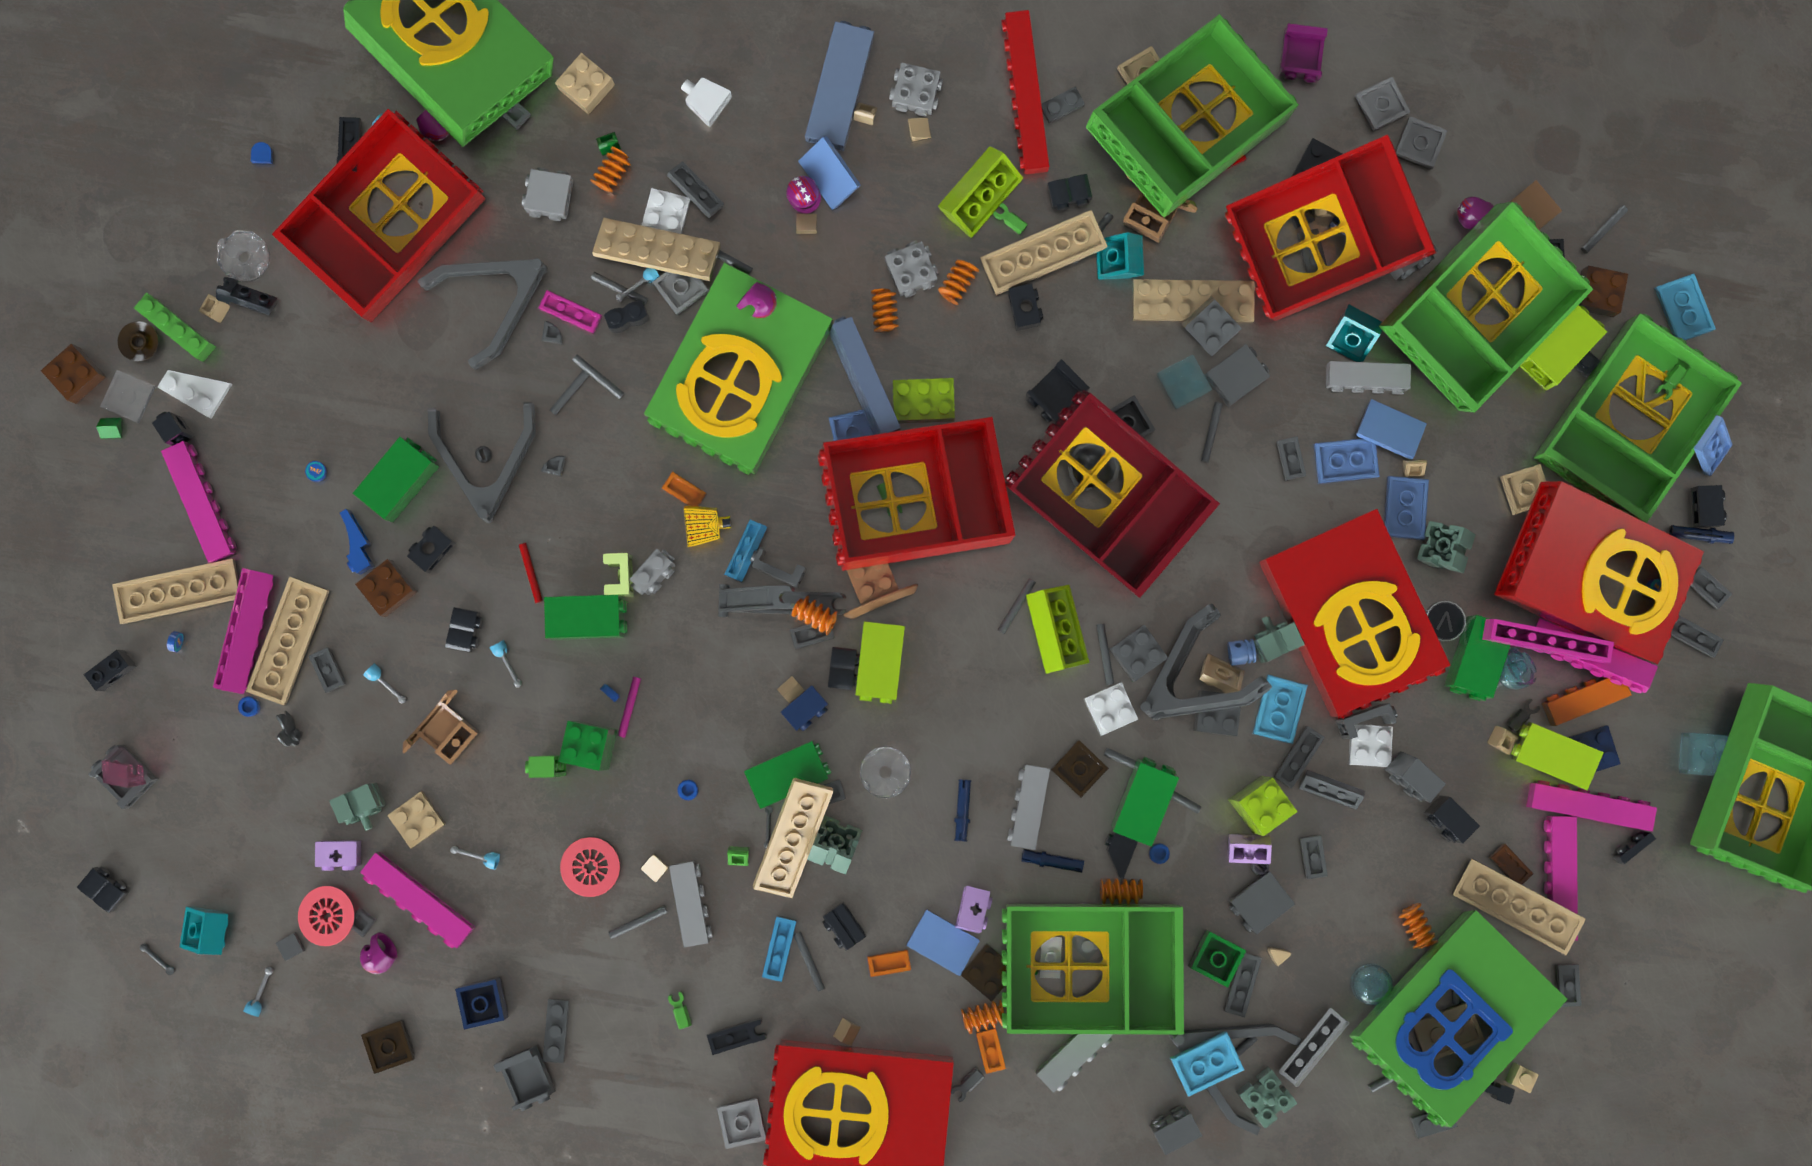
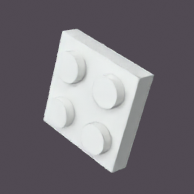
M651 188L641 226L682 234L691 200L685 196Z
M1122 682L1084 698L1100 736L1138 720Z
M1355 724L1358 737L1350 739L1349 765L1388 767L1392 756L1393 727Z

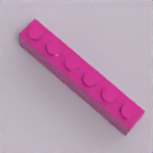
M182 441L161 450L209 563L218 562L235 555L236 551L234 548H236V543L232 537H229L227 532L229 529L228 524L219 514V511H221L220 506L211 495L213 489L210 483L205 481L203 476L205 471L201 463L197 462L195 447L192 444L190 445V443Z
M242 568L213 688L244 694L247 689L249 671L254 664V651L259 644V631L264 624V611L269 603V591L273 587V575Z
M1540 618L1535 627L1580 635ZM1614 648L1611 663H1600L1545 652L1550 654L1555 660H1565L1575 668H1584L1589 670L1594 676L1609 678L1612 683L1626 685L1636 693H1646L1658 668L1654 664Z
M1486 619L1482 640L1600 663H1611L1614 642L1498 619Z
M1538 780L1537 783H1530L1526 807L1651 832H1653L1657 807L1650 806L1651 802L1638 800L1637 803L1630 802L1631 798L1618 796L1617 799H1612L1608 793L1598 792L1597 795H1592L1590 790L1578 788L1577 791L1570 790V786L1563 784L1553 787L1550 786V782Z
M1546 816L1544 831L1547 834V841H1544V852L1547 853V861L1544 862V872L1547 874V882L1544 883V892L1547 894L1548 899L1578 914L1577 817Z
M376 852L360 871L367 883L377 885L380 888L379 892L396 900L395 904L400 909L410 911L412 913L411 917L419 923L424 922L428 926L427 929L436 936L439 934L443 937V942L450 948L461 947L476 928L381 852Z

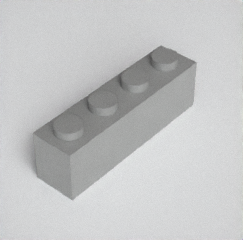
M1330 361L1326 364V388H1331L1332 392H1343L1344 389H1352L1353 393H1363L1364 390H1372V393L1381 394L1384 391H1392V394H1404V391L1411 388V364Z
M1024 764V768H1020L1018 780H1022L1021 787L1016 788L1015 800L1018 801L1017 809L1013 808L1011 815L1014 826L1013 829L1009 828L1007 838L1008 841H1011V846L1036 850L1050 769Z
M695 860L670 865V875L684 948L709 943L713 935L711 925H707L706 917H709L707 905H703L702 897H705L704 886L699 884L698 879L701 876L700 865H696Z
M1330 1008L1279 1070V1073L1294 1086L1298 1087L1349 1025V1022Z
M1073 1034L1035 1071L1036 1075L1053 1092L1056 1090L1061 1091L1068 1082L1066 1080L1071 1075L1075 1077L1082 1070L1081 1066L1086 1061L1090 1062L1096 1057V1051L1101 1046L1105 1048L1112 1041L1110 1037L1113 1034Z

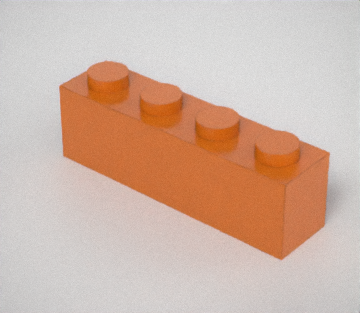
M1603 676L1602 679L1597 681L1593 678L1583 682L1585 686L1577 688V686L1570 687L1565 690L1566 693L1559 696L1558 693L1546 697L1547 701L1541 704L1550 725L1557 726L1631 696L1629 687L1623 684H1614L1609 678Z

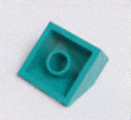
M1126 232L1104 238L1107 248L1097 252V275L1099 280L1129 279L1144 275L1143 235Z
M1348 304L1326 346L1356 362H1363L1382 332V329L1379 327L1382 321Z
M186 906L180 948L197 954L222 955V950L225 946V931L228 926V914L217 910Z

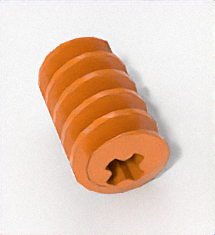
M613 146L611 147L613 153L606 154L609 160H602V164L605 167L598 166L597 169L600 174H593L596 180L590 179L596 186L611 193L613 190L610 185H618L614 179H622L619 171L626 173L623 165H631L627 160L629 157Z
M964 260L955 261L956 266L951 268L952 273L947 274L948 280L942 282L944 287L938 288L939 293L947 301L955 305H959L955 300L956 298H963L959 292H967L964 284L971 285L968 278H976L972 272H979L976 266Z
M886 288L872 290L871 294L875 295L872 297V302L876 303L872 306V309L877 311L873 313V318L877 319L873 322V325L878 327L874 329V332L893 331V329L899 327V324L893 323L894 320L898 319V316L892 315V313L898 311L897 308L892 307L897 301L891 299V297L896 295V292Z
M806 596L804 599L800 598L796 602L791 616L796 617L798 615V620L802 621L805 619V624L809 625L812 623L814 629L819 627L820 632L826 631V635H828L836 623L837 612L835 611L830 615L829 607L825 611L822 610L824 604L821 603L818 607H815V599L808 603L809 596Z
M1109 878L1106 879L1105 884L1101 879L1100 898L1102 903L1105 904L1106 900L1109 899L1110 903L1114 904L1115 899H1117L1119 904H1122L1123 899H1126L1127 904H1130L1131 900L1134 899L1135 904H1138L1139 900L1143 899L1142 879H1139L1137 884L1135 879H1131L1129 885L1126 879H1123L1121 884L1116 878L1113 884Z
M1416 903L1402 909V913L1398 916L1399 918H1406L1402 923V926L1410 927L1405 931L1406 934L1413 933V936L1409 938V941L1417 942L1412 946L1413 949H1422L1438 942V940H1432L1435 937V933L1429 932L1432 929L1431 925H1425L1428 922V918L1422 917L1425 911L1419 909L1421 903Z
M1001 999L999 1006L992 1001L991 1008L984 1003L983 1010L976 1005L975 1012L972 1011L971 1007H968L967 1014H965L963 1009H961L965 1029H967L969 1034H972L973 1027H975L977 1032H980L981 1025H983L985 1030H988L989 1023H991L993 1028H996L997 1021L1002 1026V1013H1004Z

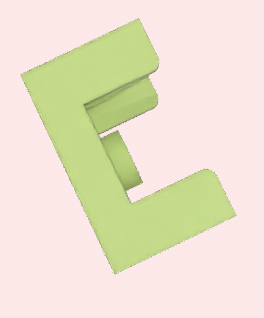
M629 553L603 554L604 564H608L609 567H620L618 569V581H620V584L604 585V595L634 596V590L631 587L633 582L629 580L633 576V556Z

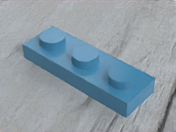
M749 520L724 575L740 582L743 581L751 564L750 559L754 551H757L767 529L765 525Z
M776 916L762 974L763 978L782 982L797 921Z

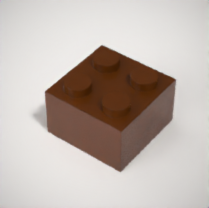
M1587 266L1581 270V275L1590 281L1589 285L1593 290L1579 306H1584L1590 313L1615 317L1620 314L1628 274L1594 266Z
M70 344L40 370L67 401L75 404L106 378L84 351L73 344Z
M386 559L355 584L382 617H387L417 593L416 589L394 561Z

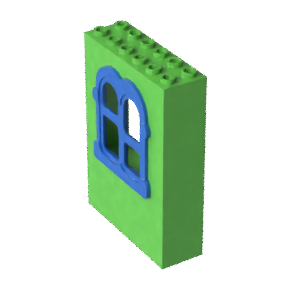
M1477 910L1464 911L1443 933L1438 942L1430 947L1349 1036L1353 1039L1351 1043L1358 1050L1361 1051L1363 1049L1368 1054L1367 1059L1375 1066L1378 1064L1383 1069L1382 1073L1389 1080L1393 1079L1398 1084L1397 1088L1404 1095L1408 1094L1414 1099L1412 1103L1419 1110L1424 1109L1429 1114L1427 1118L1436 1126L1439 1124L1441 1127H1452L1568 999ZM1449 989H1452L1467 1004L1466 1010L1454 1022L1449 1021L1436 1008V1002ZM1429 1013L1445 1028V1032L1430 1049L1419 1052L1409 1044V1033L1422 1017ZM1473 1014H1478L1493 1031L1483 1044L1470 1055L1454 1040V1035ZM1444 1046H1449L1463 1060L1461 1068L1455 1074L1448 1077L1437 1073L1434 1067V1058Z

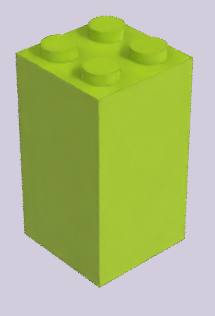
M1578 305L1520 367L1540 386L1548 390L1558 385L1607 331L1599 320H1594L1589 315V311L1584 306Z
M864 621L855 694L860 696L859 700L872 702V698H879L880 703L892 704V700H897L905 626Z
M1528 722L1527 725L1523 724L1519 732V736H1522L1519 744L1515 743L1511 754L1514 755L1512 759L1588 790L1604 752L1534 723Z
M1260 776L1228 799L1249 830L1261 836H1265L1298 812L1273 777Z

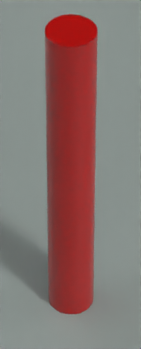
M527 543L519 544L535 603L542 602L543 598Z

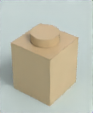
M1513 1062L1505 1081L1531 1093L1539 1074Z

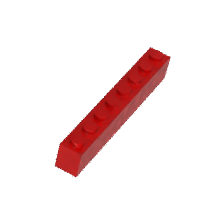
M1029 10L1006 12L1004 20H1001L1002 32H1006L1007 39H1004L1005 52H1009V59H1006L1007 71H1011L1012 78H1009L1010 91H1014V98H1011L1012 110H1016L1017 117H1014L1015 130L1019 129V137H1016L1017 149H1021L1022 156L1019 157L1020 169H1024V175L1048 172L1049 159Z

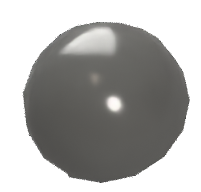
M1085 443L1077 446L1071 453V456L1086 469L1090 470L1105 454V448L1096 444ZM1115 457L1110 458L1097 474L1098 479L1104 484L1116 481L1120 469L1118 460ZM1068 463L1069 476L1074 485L1078 486L1083 480V475ZM1090 483L1083 491L1091 490L1096 486Z

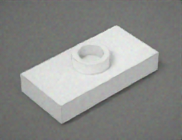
M1055 936L1041 945L1040 962H1061L1062 937ZM1040 970L1039 977L1060 979L1061 970Z

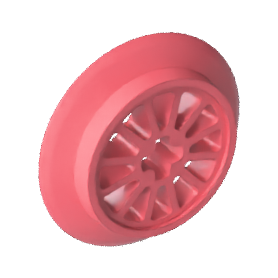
M586 837L573 842L565 850L561 859L560 871L564 883L571 891L580 896L595 897L606 893L613 887L619 876L620 862L616 851L609 843L599 838ZM589 849V859L585 855L584 850ZM592 849L597 850L594 859L592 858ZM601 852L604 855V858L597 861V858ZM581 853L585 861L577 858V855ZM605 859L607 860L608 865H599L600 862ZM574 861L580 862L582 866H574ZM590 861H592L593 866L596 867V869L592 870L591 873L588 872V868L585 867V865L589 864ZM574 868H581L582 871L575 874ZM599 868H608L607 874L600 871ZM582 873H585L584 877L580 881L577 878V876ZM597 873L604 876V879L602 881L599 879ZM587 875H589V884L584 883ZM592 875L597 880V884H592Z
M332 886L318 887L309 892L302 900L298 911V923L301 932L310 942L319 946H332L341 942L351 931L354 922V908L351 900L342 890ZM342 909L343 914L338 915L337 912ZM313 911L318 912V915H313ZM327 913L331 914V917L324 919V915ZM313 917H317L318 920L313 922ZM337 917H343L342 922Z

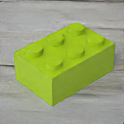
M954 378L893 380V408L898 422H954Z

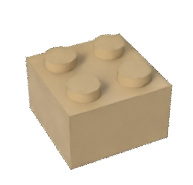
M582 52L555 82L558 89L588 115L615 85L613 79Z

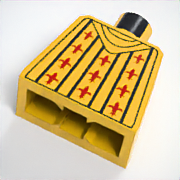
M684 506L688 547L720 539L719 529L731 528L730 516L718 517L717 508Z

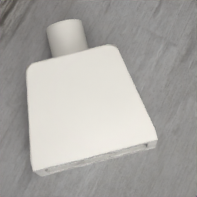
M701 78L696 85L687 79L681 87V90L689 94L685 100L688 107L709 127H711L732 98L730 90L705 78Z

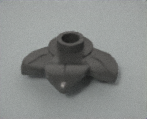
M284 711V714L276 715L282 726V731L279 732L277 739L286 747L299 745L301 733L295 728L292 716L287 711Z

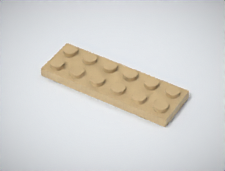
M1090 210L982 256L980 260L995 294L998 295L1008 291L1009 288L1017 287L1107 248V244L1094 214Z
M603 218L592 253L595 257L710 281L720 250V242Z
M1134 279L1133 321H1185L1212 296L1235 322H1254V281Z
M232 558L112 584L120 624H127L234 601L239 578L235 559Z
M289 577L246 692L281 705L287 704L328 597V590Z
M793 778L754 880V889L793 898L832 797V787Z
M1474 859L1470 860L1453 892V895L1566 956L1586 918Z

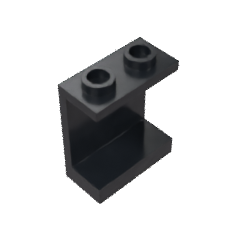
M1061 359L1032 390L1027 392L1026 396L1028 399L1026 401L1033 408L1037 407L1042 412L1040 415L1044 420L1055 424L1059 419L1058 415L1062 409L1068 408L1073 403L1071 401L1073 396L1078 391H1088L1090 387Z

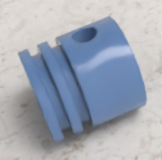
M1246 639L1244 642L1243 640L1227 642V652L1231 666L1243 665L1246 662L1250 664L1251 661L1256 663V649L1253 639H1249V641Z

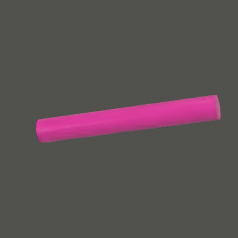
M632 678L617 736L626 737L641 678Z

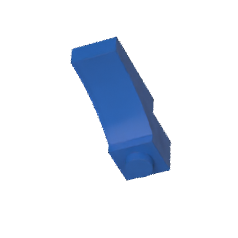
M345 509L340 512L349 537L350 553L346 556L349 560L347 565L353 573L356 572L362 575L375 567L365 550L372 544L352 511Z

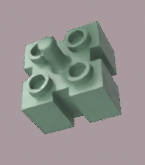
M1429 521L1425 533L1428 541L1426 545H1421L1417 559L1428 566L1441 569L1445 567L1451 571L1464 573L1468 561L1465 553L1467 549H1472L1476 534L1464 527L1454 525L1448 527L1443 523Z
M1270 616L1262 618L1267 630L1255 634L1256 639L1253 640L1256 654L1261 663L1273 660L1305 645L1294 622L1288 624L1285 621L1274 626Z
M377 783L365 784L351 792L329 800L338 823L345 822L346 825L361 821L366 831L373 828L368 816L381 812V807L386 805Z
M824 815L807 860L822 866L825 862L827 865H832L830 869L846 875L863 830L849 824L845 828L839 825L840 821Z
M1266 1067L1255 1076L1258 1080L1252 1085L1250 1082H1247L1236 1091L1249 1109L1254 1106L1255 1109L1251 1112L1265 1129L1278 1119L1275 1115L1277 1112L1282 1110L1286 1113L1297 1104L1296 1100L1284 1086L1278 1087L1282 1082L1269 1067Z

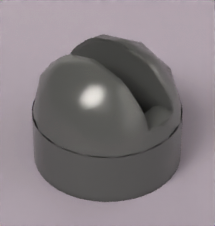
M480 446L475 451V457L482 463L489 462L492 458V451L486 446ZM481 449H483V452H484V455H485V458H484V459H482V456H481V452H480Z
M1255 863L1251 865L1252 871L1257 875H1263L1269 870V864H1257L1260 868L1264 869L1263 871L1259 870Z

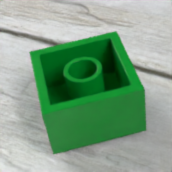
M1206 929L1188 966L1228 988L1246 950Z

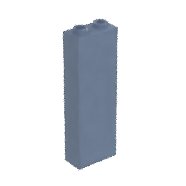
M835 21L805 134L806 142L816 144L822 137L827 136L835 149L845 150L874 40V31H871V28L866 26L855 27L847 21Z
M844 316L836 319L829 335L874 435L899 431L901 428L852 317L846 319Z

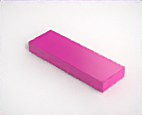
M546 290L538 307L544 312L593 334L602 318L601 314Z

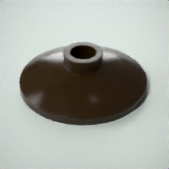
M134 321L122 328L118 335L117 343L124 357L140 362L154 355L158 348L159 339L156 330L151 325L142 321ZM143 339V345L138 346V341Z

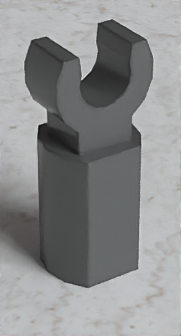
M975 1067L961 1081V1085L954 1086L951 1089V1094L953 1095L956 1091H961L962 1095L958 1101L962 1102L966 1098V1093L968 1091L971 1092L985 1076Z

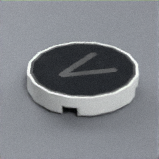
M1440 601L1426 611L1439 641H1452L1458 638L1464 631L1466 625L1465 615L1457 604L1450 601Z

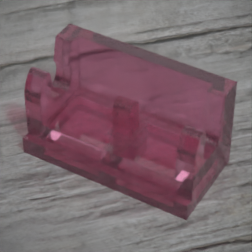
M109 760L102 761L103 783L126 788L146 784L142 765L137 764V773L135 775L133 774L132 764H122L118 760H114V762Z

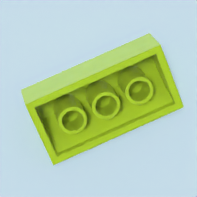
M989 146L941 201L938 207L950 221L972 238L1021 182L1023 176L1004 152Z
M1070 584L1027 594L1028 607L1046 674L1090 663Z

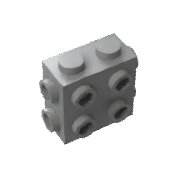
M901 63L900 69L896 68L894 80L897 81L896 88L892 87L889 99L892 100V107H896L895 109L901 112H907V110L914 111L919 116L931 115L932 110L937 109L939 98L936 97L937 90L941 91L943 79L940 78V71Z
M537 167V170L531 169L530 175L527 174L525 186L528 187L527 193L522 198V206H524L525 211L529 213V216L541 218V215L549 216V219L554 221L567 219L573 178L565 171L553 173L542 167Z
M917 241L910 242L906 245V248L898 250V248L887 252L885 256L886 265L900 297L905 296L907 298L916 294V290L921 288L928 290L934 287V283L937 282V276H939L938 269L935 264H931L929 259L932 257L928 246L924 247L922 241L919 243Z
M656 549L629 579L633 582L631 587L641 595L644 593L648 595L651 593L655 594L662 585L660 583L664 578L669 579L675 572L674 567L676 565L672 562L675 558L664 549L662 551Z

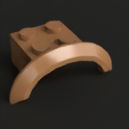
M1141 192L1136 202L1132 203L1123 222L1130 229L1160 243L1178 208L1163 218ZM1187 200L1178 207L1188 212H1196L1198 210L1195 202L1192 200Z
M888 563L847 570L861 606L843 615L850 619L857 618L883 605L914 594L918 584H913L899 590Z
M457 690L447 691L423 722L403 742L404 754L421 737L436 750L435 753L451 765L478 735L480 731L448 706L457 694Z

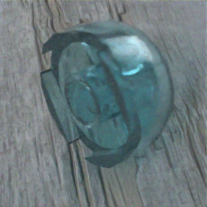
M1512 648L1508 651L1499 679L1501 684L1512 690L1527 688L1536 681L1534 673L1537 670L1533 660L1526 652L1521 653L1517 651L1518 648Z
M1369 963L1355 970L1351 977L1350 986L1354 996L1359 1001L1367 1005H1378L1391 993L1393 981L1386 969L1378 964Z

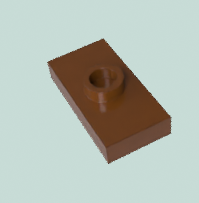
M1505 843L1489 857L1508 878L1521 885L1534 874Z

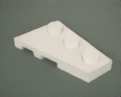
M167 370L158 388L212 419L232 384Z

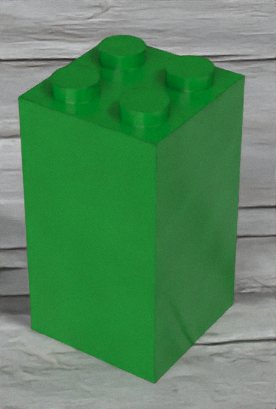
M399 437L352 494L383 519L394 523L439 468L435 463L437 459L425 450L421 452V446L409 437L406 439Z
M620 595L544 597L545 638L550 640L623 638L624 633L628 632V624L624 620V613H627V601Z
M1473 615L1466 617V625L1460 635L1444 686L1449 687L1450 692L1460 695L1461 693H1467L1470 699L1486 701V699L1494 697L1510 645L1482 640L1485 621L1488 618Z
M567 721L558 762L597 771L609 770L618 730L581 721Z
M811 741L744 771L760 809L785 799L793 778L816 784L830 778L828 774L832 772L828 763H823L820 755H823L819 743L815 744L814 741Z
M1144 757L1143 760L1137 759L1111 824L1113 832L1152 847L1179 780L1174 768L1165 764L1162 767L1157 766L1154 760Z

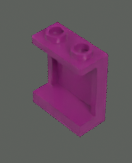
M1288 23L1284 30L1279 76L1284 77L1286 80L1304 79L1308 83L1319 81L1322 76L1323 49L1328 28Z

